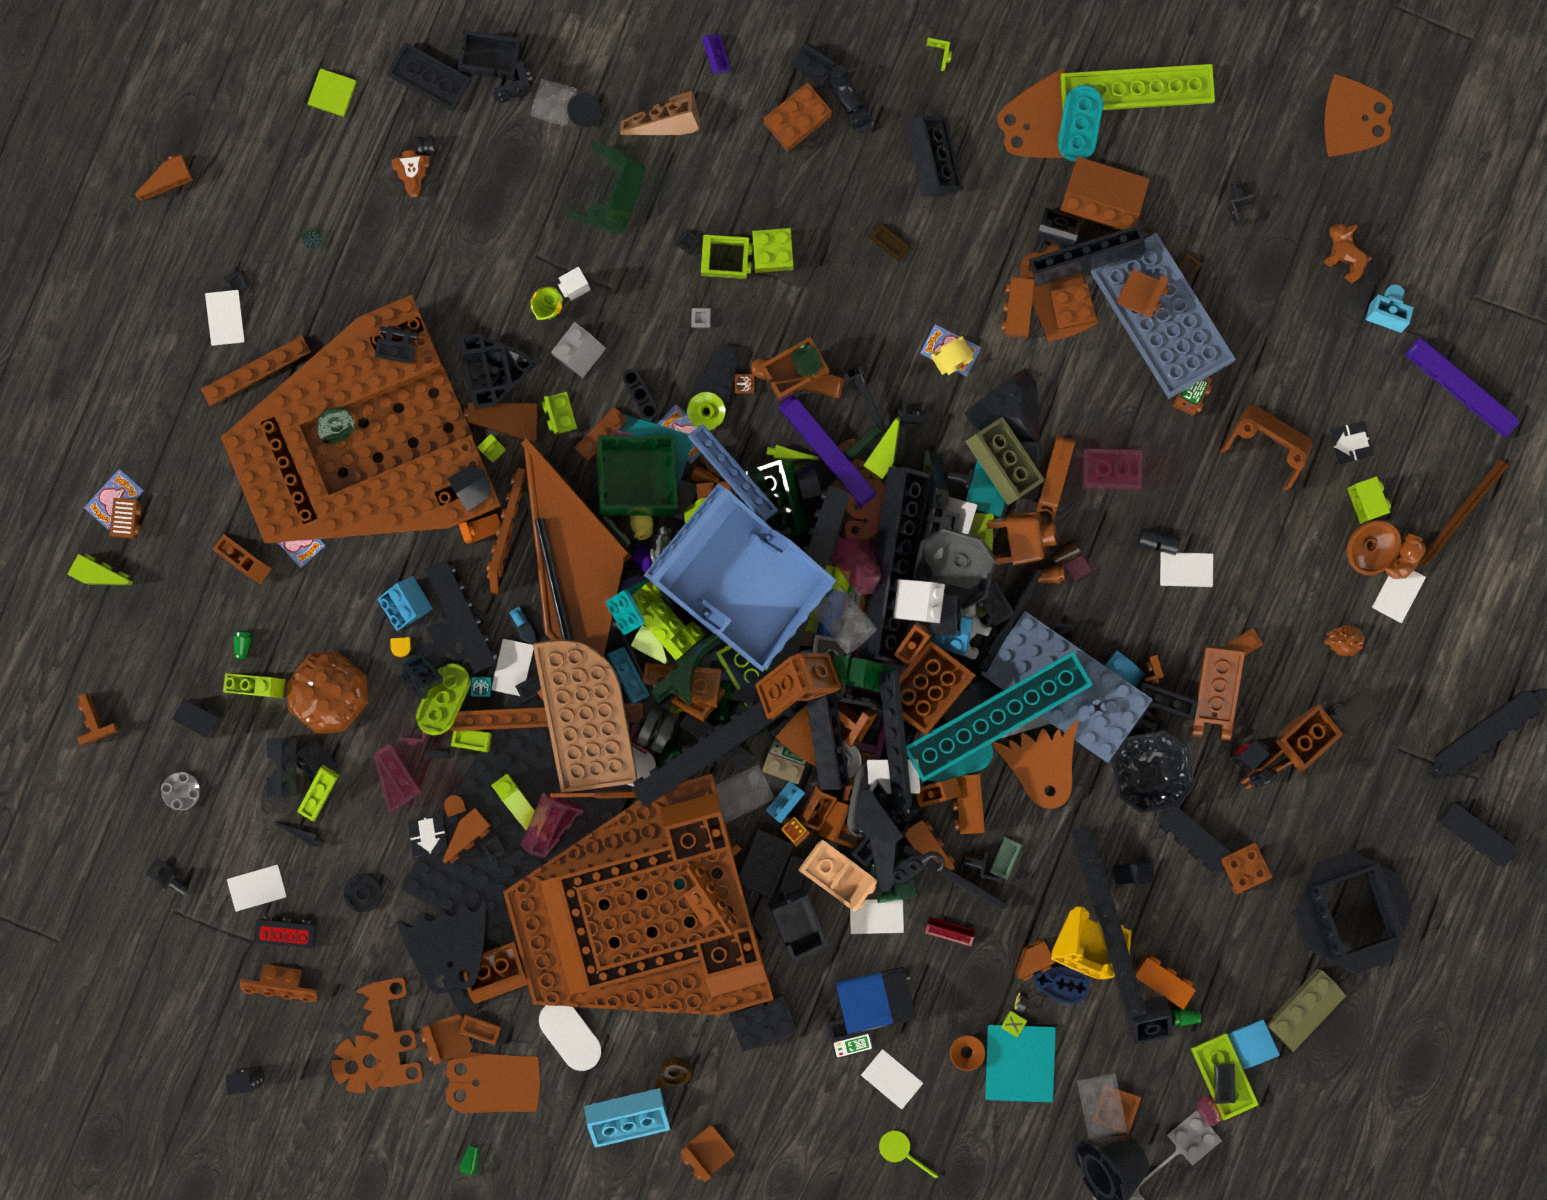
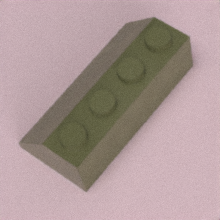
M1003 416L965 441L1007 505L1045 481Z
M1317 969L1267 1021L1266 1026L1294 1052L1346 995L1327 974Z

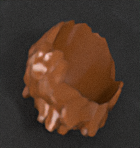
M1352 624L1344 625L1326 633L1329 637L1324 643L1331 645L1330 649L1340 656H1354L1363 649L1365 637L1357 626Z

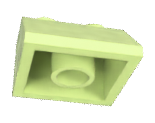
M642 625L631 646L668 665L669 660L665 647L647 627Z

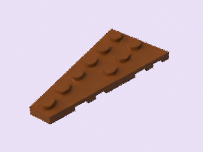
M518 468L517 473L512 475V491L507 493L506 502H508L507 508H503L501 515L503 523L502 526L498 525L496 533L498 537L497 543H493L491 554H493L492 560H489L487 564V578L490 579V590L493 594L499 593L498 577L502 578L503 560L507 559L513 534L512 518L516 519L517 501L520 502L525 483L526 472L525 469Z

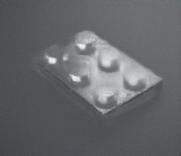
M838 586L812 611L847 655H850L877 630L875 625L842 586Z
M759 765L716 785L726 823L775 799Z
M1112 1073L1077 1080L1088 1139L1127 1132L1116 1074Z

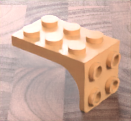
M822 839L799 868L801 873L854 912L863 907L865 898L868 894L873 893L877 887V880Z

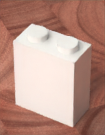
M898 579L893 618L940 623L945 585Z

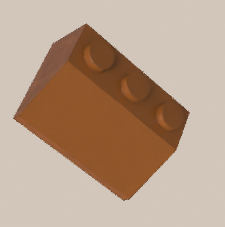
M980 774L959 776L957 780L962 796L956 797L953 800V810L957 811L958 819H954L955 830H959V834L985 833Z
M515 942L482 953L477 979L472 987L467 988L474 1004L528 985ZM462 970L466 982L470 978V973L467 970Z

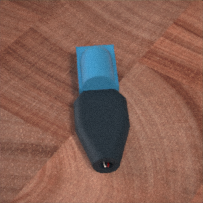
M520 607L510 611L509 614L517 625L522 639L531 645L534 642H538L534 627L527 621Z

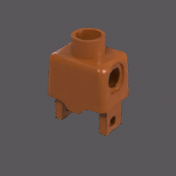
M1039 512L1012 513L1006 518L991 519L986 523L987 529L1007 527L1008 530L1007 539L1010 543L1011 553L994 555L996 559L995 564L1013 562L1014 566L1039 561L1046 554V546L1057 545L1055 524H1043Z

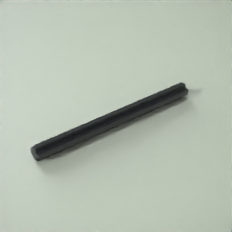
M538 518L535 520V525L561 638L573 640L544 518Z

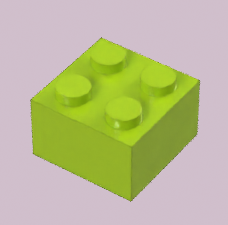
M791 228L752 231L755 273L793 270Z
M1377 476L1347 488L1360 524L1390 513V502L1388 498L1384 497V486Z

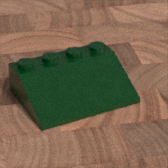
M792 459L778 460L745 471L778 509L777 513L765 521L766 524L788 539L809 534L810 526ZM738 495V499L746 505V503Z

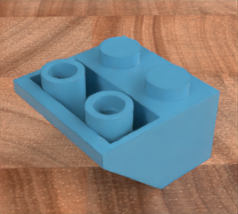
M414 576L396 583L378 598L381 607L396 631L403 629L433 609Z

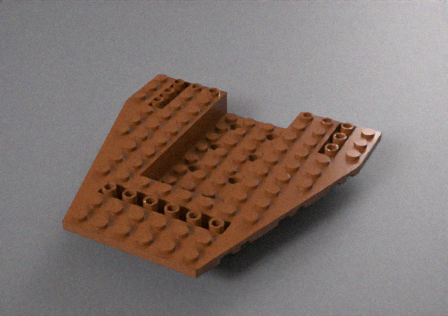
M412 295L358 317L221 436L266 544L449 529L501 507L489 472L477 448L478 446L432 337ZM380 326H395V329L405 330L407 328L412 329L413 332H419L418 340L410 339L409 343L417 346L413 365L374 358L377 339L385 340L386 338L385 334H379ZM393 336L392 341L403 342V338ZM434 388L439 390V396L435 399L429 396L430 390ZM401 403L404 405V411L399 414L395 413L394 406ZM342 409H345L343 412L346 411L350 416L348 418L343 413L346 417L342 420L343 425L341 427L346 425V429L348 428L349 432L346 431L344 434L334 437L331 443H325L323 435L325 433L320 428L319 420L322 419L320 416L323 415V419H326L323 422L331 423L334 427L337 424L340 426L341 424L338 423V420L335 421L334 419L338 416L342 419L341 414L334 413V416H331L330 413L340 412ZM362 418H367L369 420L368 427L360 428L359 421ZM323 423L324 430H329L330 432L332 427ZM447 423L454 425L452 433L444 432V426ZM336 427V429L334 428L331 433H332L333 435H338V434H335L336 431L340 429L339 432H341V431L344 432V431H343L344 429H342V428H340V427H338V429H337V427ZM417 438L419 445L416 448H410V439ZM375 454H383L384 459L381 463L374 462ZM468 465L483 470L490 480V498L470 511L466 510L447 479ZM341 468H347V477H339L338 472Z
M713 774L684 781L646 808L642 806L640 801H637L504 891L533 1005L720 1015L774 1000L761 950L757 944L758 939L755 928L751 923L731 850L733 848ZM696 862H699L704 868L708 878L715 885L716 890L722 899L725 900L727 906L733 909V916L736 917L740 928L730 935L718 919L704 927L683 895L696 886L686 871L689 866ZM714 868H720L723 871L722 878L715 879L712 876ZM677 878H682L685 881L683 889L675 887L674 882ZM641 888L645 889L648 893L647 898L644 900L637 897V891ZM602 899H607L610 903V907L607 910H602L599 906V902ZM686 917H694L696 923L693 927L685 925ZM651 926L658 930V934L654 938L649 937L647 934V929ZM612 937H617L620 940L619 947L613 948L610 946L609 941Z

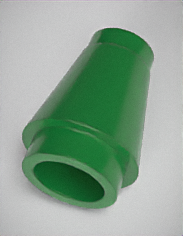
M235 631V635H233L235 658H247L252 639L250 631Z
M1177 1008L1171 1012L1172 1025L1177 1027L1201 1022L1200 1012Z
M468 1146L459 1166L461 1168L460 1173L475 1176L476 1171L478 1172L479 1148Z

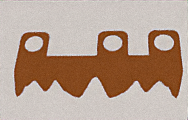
M395 978L374 982L358 989L356 992L369 997L363 1008L372 1011L366 1018L363 1029L379 1035L375 1041L367 1046L368 1051L374 1057L381 1060L375 1066V1069L382 1072L383 1076L374 1085L395 1087L420 1082L423 1078L420 1064L414 1062L400 1065L398 1052L416 1048L415 1034L412 1030L394 1033L388 1001L406 996L404 979ZM394 982L402 985V992L398 995L390 992V985ZM407 1034L411 1036L412 1043L410 1046L404 1047L400 1044V1037ZM409 1067H415L418 1070V1076L415 1079L407 1078L406 1070Z

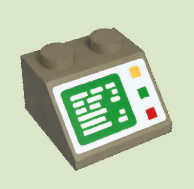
M773 739L762 772L799 784L806 761L791 752L779 740Z

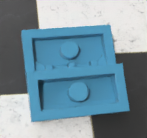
M1264 1019L1227 1033L1243 1070L1279 1056Z

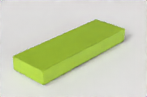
M322 765L297 812L314 822L339 774Z

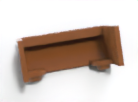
M1249 406L1242 413L1219 452L1222 454L1226 452L1236 435L1247 439L1253 437L1257 431L1261 432L1290 450L1287 455V462L1294 469L1282 490L1286 491L1292 487L1304 467L1312 448V442L1310 438L1261 408Z

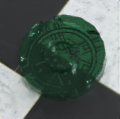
M330 408L318 417L316 429L323 440H328L331 443L341 442L351 436L350 433L355 429V420L351 412L345 408Z

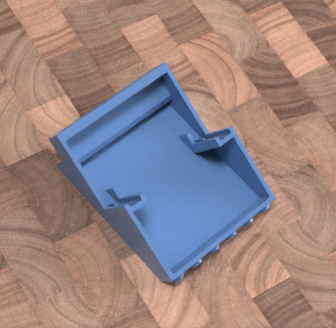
M717 484L644 574L656 587L762 672L770 666L772 659L783 650L785 643L795 635L798 627L808 619L810 612L820 604L823 596L832 589L833 584L836 582L829 573L790 539L773 530L720 484Z

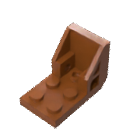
M799 653L793 655L755 684L767 719H774L796 701H808L836 692L842 688L829 653Z

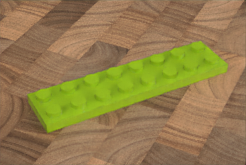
M1212 64L1060 74L1062 110L1064 109L1067 94L1073 88L1081 85L1094 87L1100 93L1103 99V110L1211 104L1215 102Z

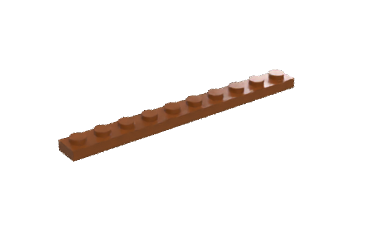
M636 703L634 705L624 704L629 723L644 722L643 703ZM545 707L459 711L453 725L450 727V731L549 726Z

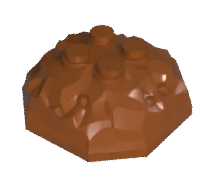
M338 651L310 653L285 683L288 711L316 734L345 732L369 703L367 675Z

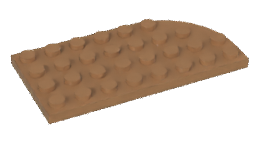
M556 639L534 642L533 649L561 793L632 784L638 777L621 686L611 664L597 650L578 641Z

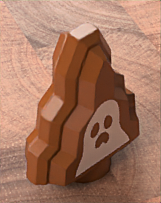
M415 150L402 152V157L391 160L393 169L398 172L399 179L404 181L405 189L410 197H418L422 188L421 180L426 176V168L430 166V156L418 155V151Z

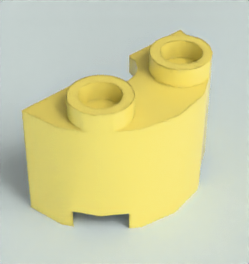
M963 336L953 340L931 355L942 375L945 373L950 375L958 370L956 366L963 363L966 365L974 360V353Z

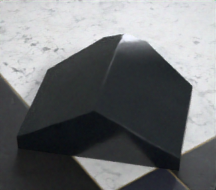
M468 465L447 478L467 511L490 498V480L481 469Z

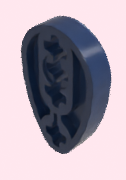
M1053 966L1044 972L1037 971L1034 974L1035 976H1033L1034 984L1043 993L1059 1002L1076 1004L1081 1002L1089 992L1087 976L1067 966ZM1042 974H1045L1044 977L1048 980H1051L1052 982L1047 981L1043 982V985H1040V981L1037 980V977H1041ZM1063 978V981L1066 983L1073 980L1075 985H1079L1082 982L1085 990H1081L1078 993V989L1072 988L1071 991H1068L1067 986H1062L1059 989L1056 981H1060Z

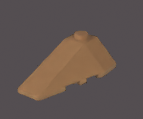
M693 91L669 98L670 102L662 106L656 104L647 113L639 112L622 120L620 123V134L683 135L694 133L699 130L700 119Z

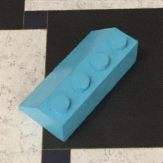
M660 1088L584 1106L587 1127L595 1148L670 1130Z

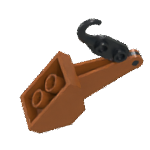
M1320 705L1313 706L1279 732L1276 743L1280 747L1256 769L1245 776L1241 783L1246 789L1254 785L1255 787L1259 785L1261 787L1265 786L1278 776V771L1292 763L1299 772L1303 771L1343 734ZM1283 752L1287 755L1285 759L1271 768H1265Z

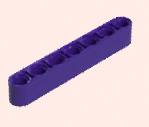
M1418 338L1405 353L1412 362L1500 435L1508 437L1520 423L1518 418L1424 340Z
M793 394L778 406L783 415L861 507L876 496L870 485Z

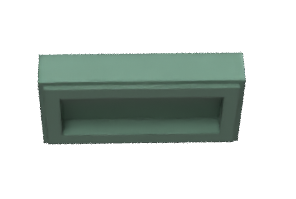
M1004 837L989 872L1008 880L1022 844Z

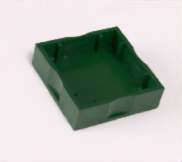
M598 435L596 451L599 516H675L678 510L677 482L674 472L676 463L675 435H647L643 437Z

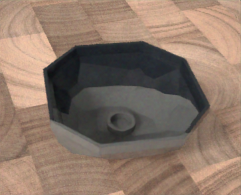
M942 528L921 540L913 577L916 581L944 584L943 595H958L962 597V609L965 610L988 597L996 559L982 538Z

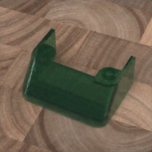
M592 141L593 152L607 156L609 167L618 170L606 206L594 204L589 208L587 215L568 210L567 213L571 220L619 235L624 233L627 228L645 176V167L641 162L620 150Z

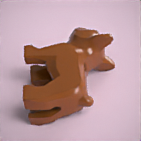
M1334 224L1329 231L1333 239L1332 253L1323 262L1329 267L1335 265L1339 260L1349 263L1350 273L1344 278L1353 283L1362 276L1364 268L1372 257L1367 256L1353 243V233L1358 225Z

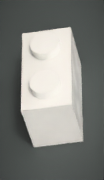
M579 267L559 277L561 282L558 284L563 296L565 298L569 297L571 301L591 290Z

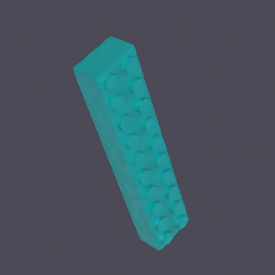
M1073 651L906 746L907 756L922 782L1091 687L1093 684ZM914 759H918L919 767Z

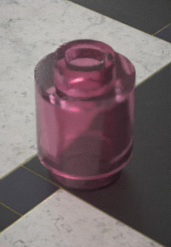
M1205 1096L1198 1100L1196 1108L1203 1122L1208 1127L1222 1121L1221 1113L1213 1098Z

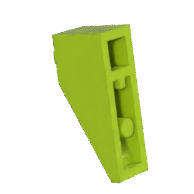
M898 416L864 464V467L882 479L888 474V467H895L892 464L896 459L901 418Z
M506 774L491 785L526 832L543 821L510 774Z

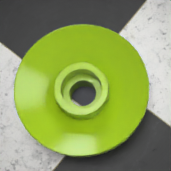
M699 393L688 404V418L696 428L704 424L708 430L715 429L724 420L725 405L721 398L714 393ZM704 408L710 409L709 415L703 413Z

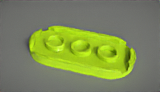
M447 664V666L437 670L443 676V683L427 690L428 698L422 699L419 705L416 720L420 729L426 734H442L450 729L456 719L471 684L468 672L459 664Z

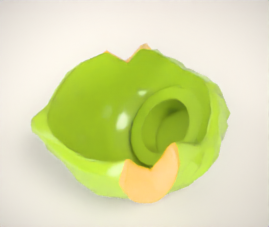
M552 286L538 289L530 300L531 310L537 320L552 319L562 310L563 297Z

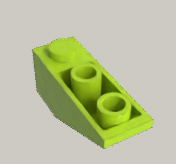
M87 553L84 556L78 554L68 572L69 576L89 585L133 584V581L129 580V575L121 571L118 574L112 571V566L104 562L101 565L96 563V558Z
M225 673L223 692L284 698L286 679Z

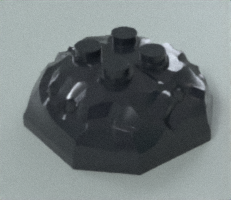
M1166 730L1126 737L1111 759L1118 798L1140 814L1180 807L1195 785L1188 746Z

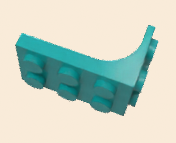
M648 578L605 601L609 612L612 613L618 628L624 635L645 624V620L631 596L650 581ZM662 596L661 599L671 609L665 598Z

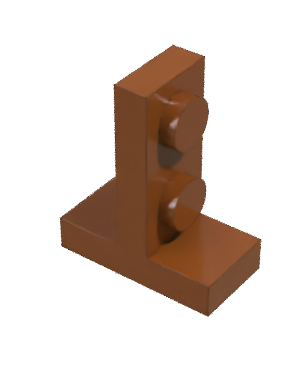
M84 693L78 696V707L85 714L86 719H84L87 729L91 730L90 733L77 738L80 745L89 744L120 731L118 724L115 723L102 727L90 694Z
M837 701L840 721L843 722L846 728L852 730L845 743L852 747L862 741L878 713L870 709L859 716L846 704Z

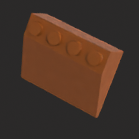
M1077 156L1060 212L1117 230L1136 226L1150 179Z
M930 641L899 677L903 720L927 735L976 675Z

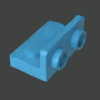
M788 782L766 811L781 823L805 793L792 782Z

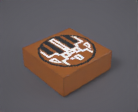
M753 374L735 375V394H754Z

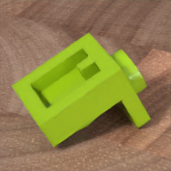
M492 434L477 447L492 463L506 451Z

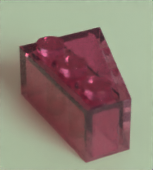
M839 538L830 555L856 594H872L881 574L871 540Z

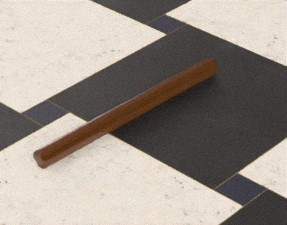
M1499 460L1426 548L1419 562L1422 566L1426 567L1508 468V464L1505 461Z

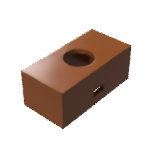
M816 786L798 818L804 826L819 831L837 797L831 791L820 790V787ZM818 802H820L819 808L814 810Z

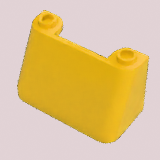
M1075 907L1069 912L1052 949L1051 959L1095 979L1113 978L1098 923L1088 919L1090 913L1086 911V908ZM1121 925L1130 954L1132 931Z

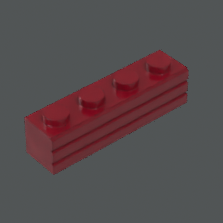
M932 917L928 918L925 928L926 934L968 946L972 945L975 936L974 929Z

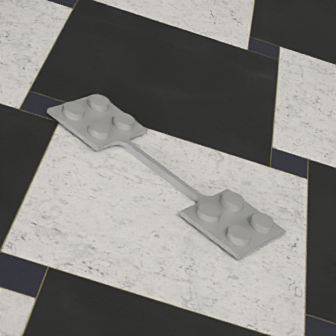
M1197 1110L1167 1135L1175 1144L1176 1151L1150 1172L1140 1185L1176 1155H1184L1193 1166L1222 1141ZM1139 1187L1130 1200H1145L1139 1193Z

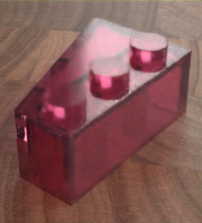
M389 744L373 754L388 814L395 812L424 793L393 744Z
M542 793L521 846L527 853L545 858L558 843L559 837L566 829L572 826L571 823L584 810L577 803L559 797L551 798V795Z

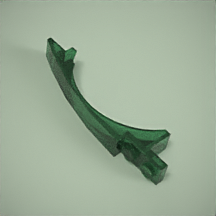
M713 634L676 660L677 669L670 671L667 678L662 682H657L653 690H651L657 703L661 702L673 691L687 706L693 703L691 685L694 672L705 654L717 644L723 642V640L716 634Z

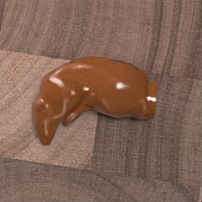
M1409 533L1407 537L1404 536L1405 541L1402 543L1399 553L1401 557L1390 567H1385V572L1392 579H1406L1415 570L1426 550L1425 544L1422 543L1423 538Z

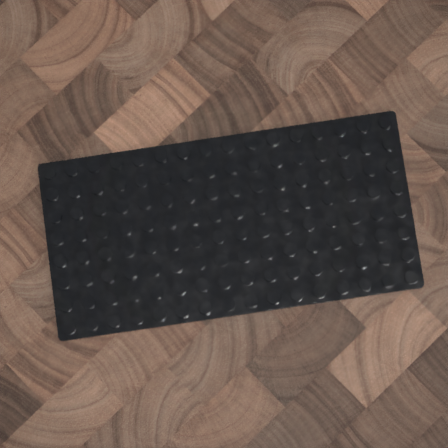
M544 634L541 641L550 640L549 637L546 634ZM605 650V655H604V657H605L606 659H607V657H606L607 653H610V652H608L607 650ZM535 654L531 658L527 679L538 674ZM620 683L624 704H631ZM650 686L646 688L650 697L638 702L643 703L644 722L629 723V734L631 743L653 755L655 751L652 750L651 746L655 737L651 738L646 746L636 742L653 707L651 702L656 691ZM511 694L503 709L544 708L545 706L540 696L524 703L520 696ZM664 710L661 716L662 721L664 720L667 712ZM549 727L490 730L489 733H492L489 753L482 751L477 753L454 794L463 799L467 811L451 817L447 816L446 810L443 814L447 849L460 820L474 808H478L492 825L488 828L490 832L482 839L480 837L474 840L475 845L469 850L463 849L458 853L460 857L452 864L450 861L448 863L442 861L446 851L419 856L402 887L405 892L435 909H443L449 916L456 915L462 903L471 912H475L485 900L484 936L501 946L515 942L517 949L518 945L504 891L620 814L628 798L594 797L551 798V794L561 793ZM506 774L511 775L543 820L528 832H526L491 786ZM624 784L567 793H592L595 791L632 790L631 788L633 786ZM499 835L507 852L489 861L481 843Z

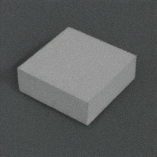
M692 308L691 328H711V308Z

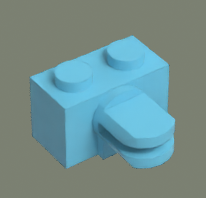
M1391 285L1385 291L1384 296L1377 295L1370 303L1366 320L1401 333L1410 324L1414 307L1403 304L1404 289L1401 286Z

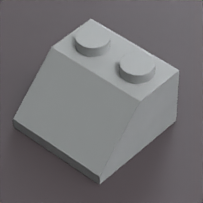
M574 322L551 353L572 371L584 378L606 348L590 333Z

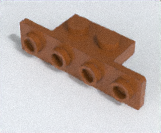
M699 862L689 866L686 871L696 886L683 895L703 926L706 927L718 919L729 935L738 930L740 925L736 917L733 916L725 900L722 899L715 885L708 878L704 868Z
M264 964L259 981L240 979L239 982L241 991L247 994L260 993L267 997L280 996L287 1000L293 998L301 999L303 1002H317L318 999L317 990L299 987L302 977V970Z

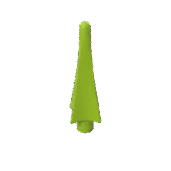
M777 444L775 448H767V454L774 455L773 459L819 460L818 456L794 451Z

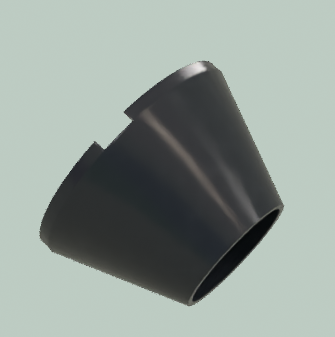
M1129 1135L1082 1139L1076 1143L1074 1148L1077 1168L1081 1167L1085 1176L1082 1179L1096 1200H1130L1149 1171V1162L1144 1150Z

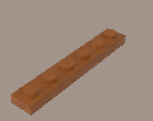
M300 336L201 388V391L209 406H213L312 354L304 337Z

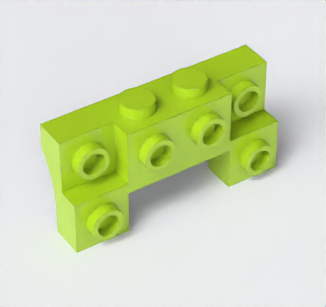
M649 581L631 597L642 614L646 627L673 658L677 660L703 638L705 634L693 621L685 626L661 599L663 595L660 589L653 582Z

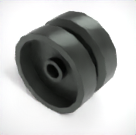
M654 704L636 742L646 746L650 739L655 737L651 748L661 754L665 743H668L675 729L674 724L679 715L669 711L662 721L663 707Z

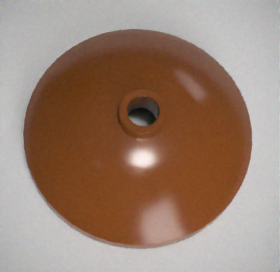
M1382 520L1370 521L1360 526L1352 534L1347 545V559L1352 568L1364 575H1376L1384 572L1385 567H1390L1399 556L1401 537L1398 530L1392 524Z

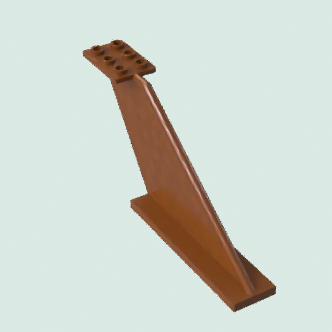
M526 438L521 445L524 447L545 634L550 640L562 639L535 525V520L538 518H544L572 639L594 648L604 656L613 617L605 601L618 594L624 562L633 556L536 446Z

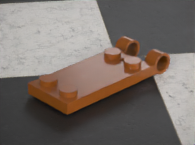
M1205 646L1197 696L1198 704L1192 723L1191 736L1202 737L1204 722L1222 724L1220 740H1231L1245 656L1244 650ZM1214 712L1217 713L1215 717L1212 716V713Z

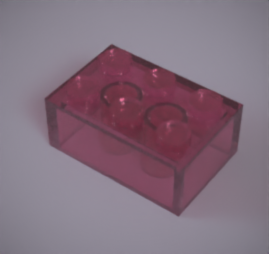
M1084 449L1082 451L1081 489L1139 491L1142 489V450Z

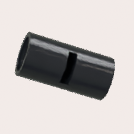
M1144 527L1138 540V546L1174 556L1180 543V537Z

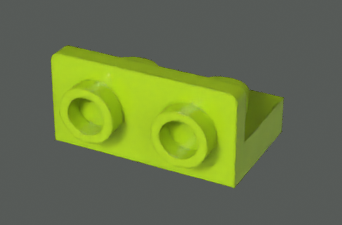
M567 392L550 397L544 396L545 402H542L544 412L549 413L550 420H547L549 430L554 431L555 435L576 430L577 425Z

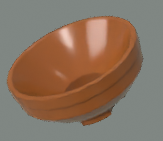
M970 1035L961 1036L952 1043L950 1058L958 1069L972 1071L983 1063L985 1049L981 1041L976 1037ZM965 1046H969L972 1049V1055L968 1058L961 1055V1049Z

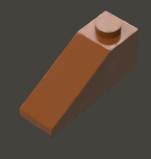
M182 155L169 157L168 161L163 162L136 192V197L143 201L192 181L193 177L185 158Z
M225 534L222 535L213 548L220 556L259 584L263 582L271 571L268 565Z

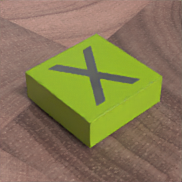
M1009 1011L1001 1028L1018 1038L1027 1020Z

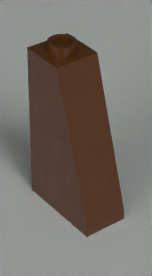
M468 402V407H465L464 416L465 419H468L469 424L523 441L527 438L533 444H538V404L497 403L494 407L475 410L472 402Z

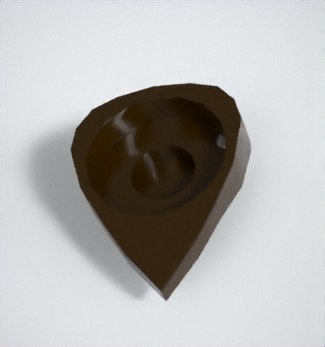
M672 1057L666 1060L659 1071L655 1089L675 1087L687 1083L692 1076V1066L686 1060L679 1057Z

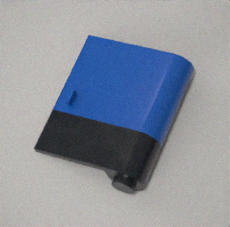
M899 967L836 982L848 1035L916 1019L907 983L911 981L908 969L904 970V967Z

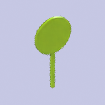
M890 1131L883 1135L879 1143V1150L887 1161L900 1162L907 1157L934 1178H938L936 1173L909 1155L910 1142L905 1134L899 1131Z

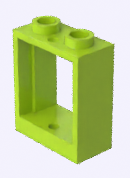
M703 235L701 276L747 279V274H751L752 263L748 262V255H752L753 244L749 243V238ZM711 244L744 246L742 272L709 270Z

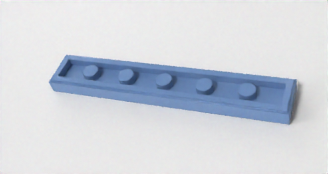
M704 424L688 435L693 444L758 517L765 522L777 513L778 509Z

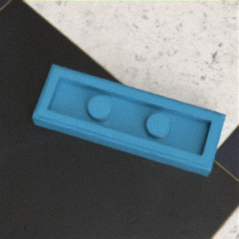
M625 647L607 653L606 657L615 670L631 704L634 705L648 699L650 694Z

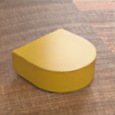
M410 637L390 639L391 651L395 656L405 657L410 653Z

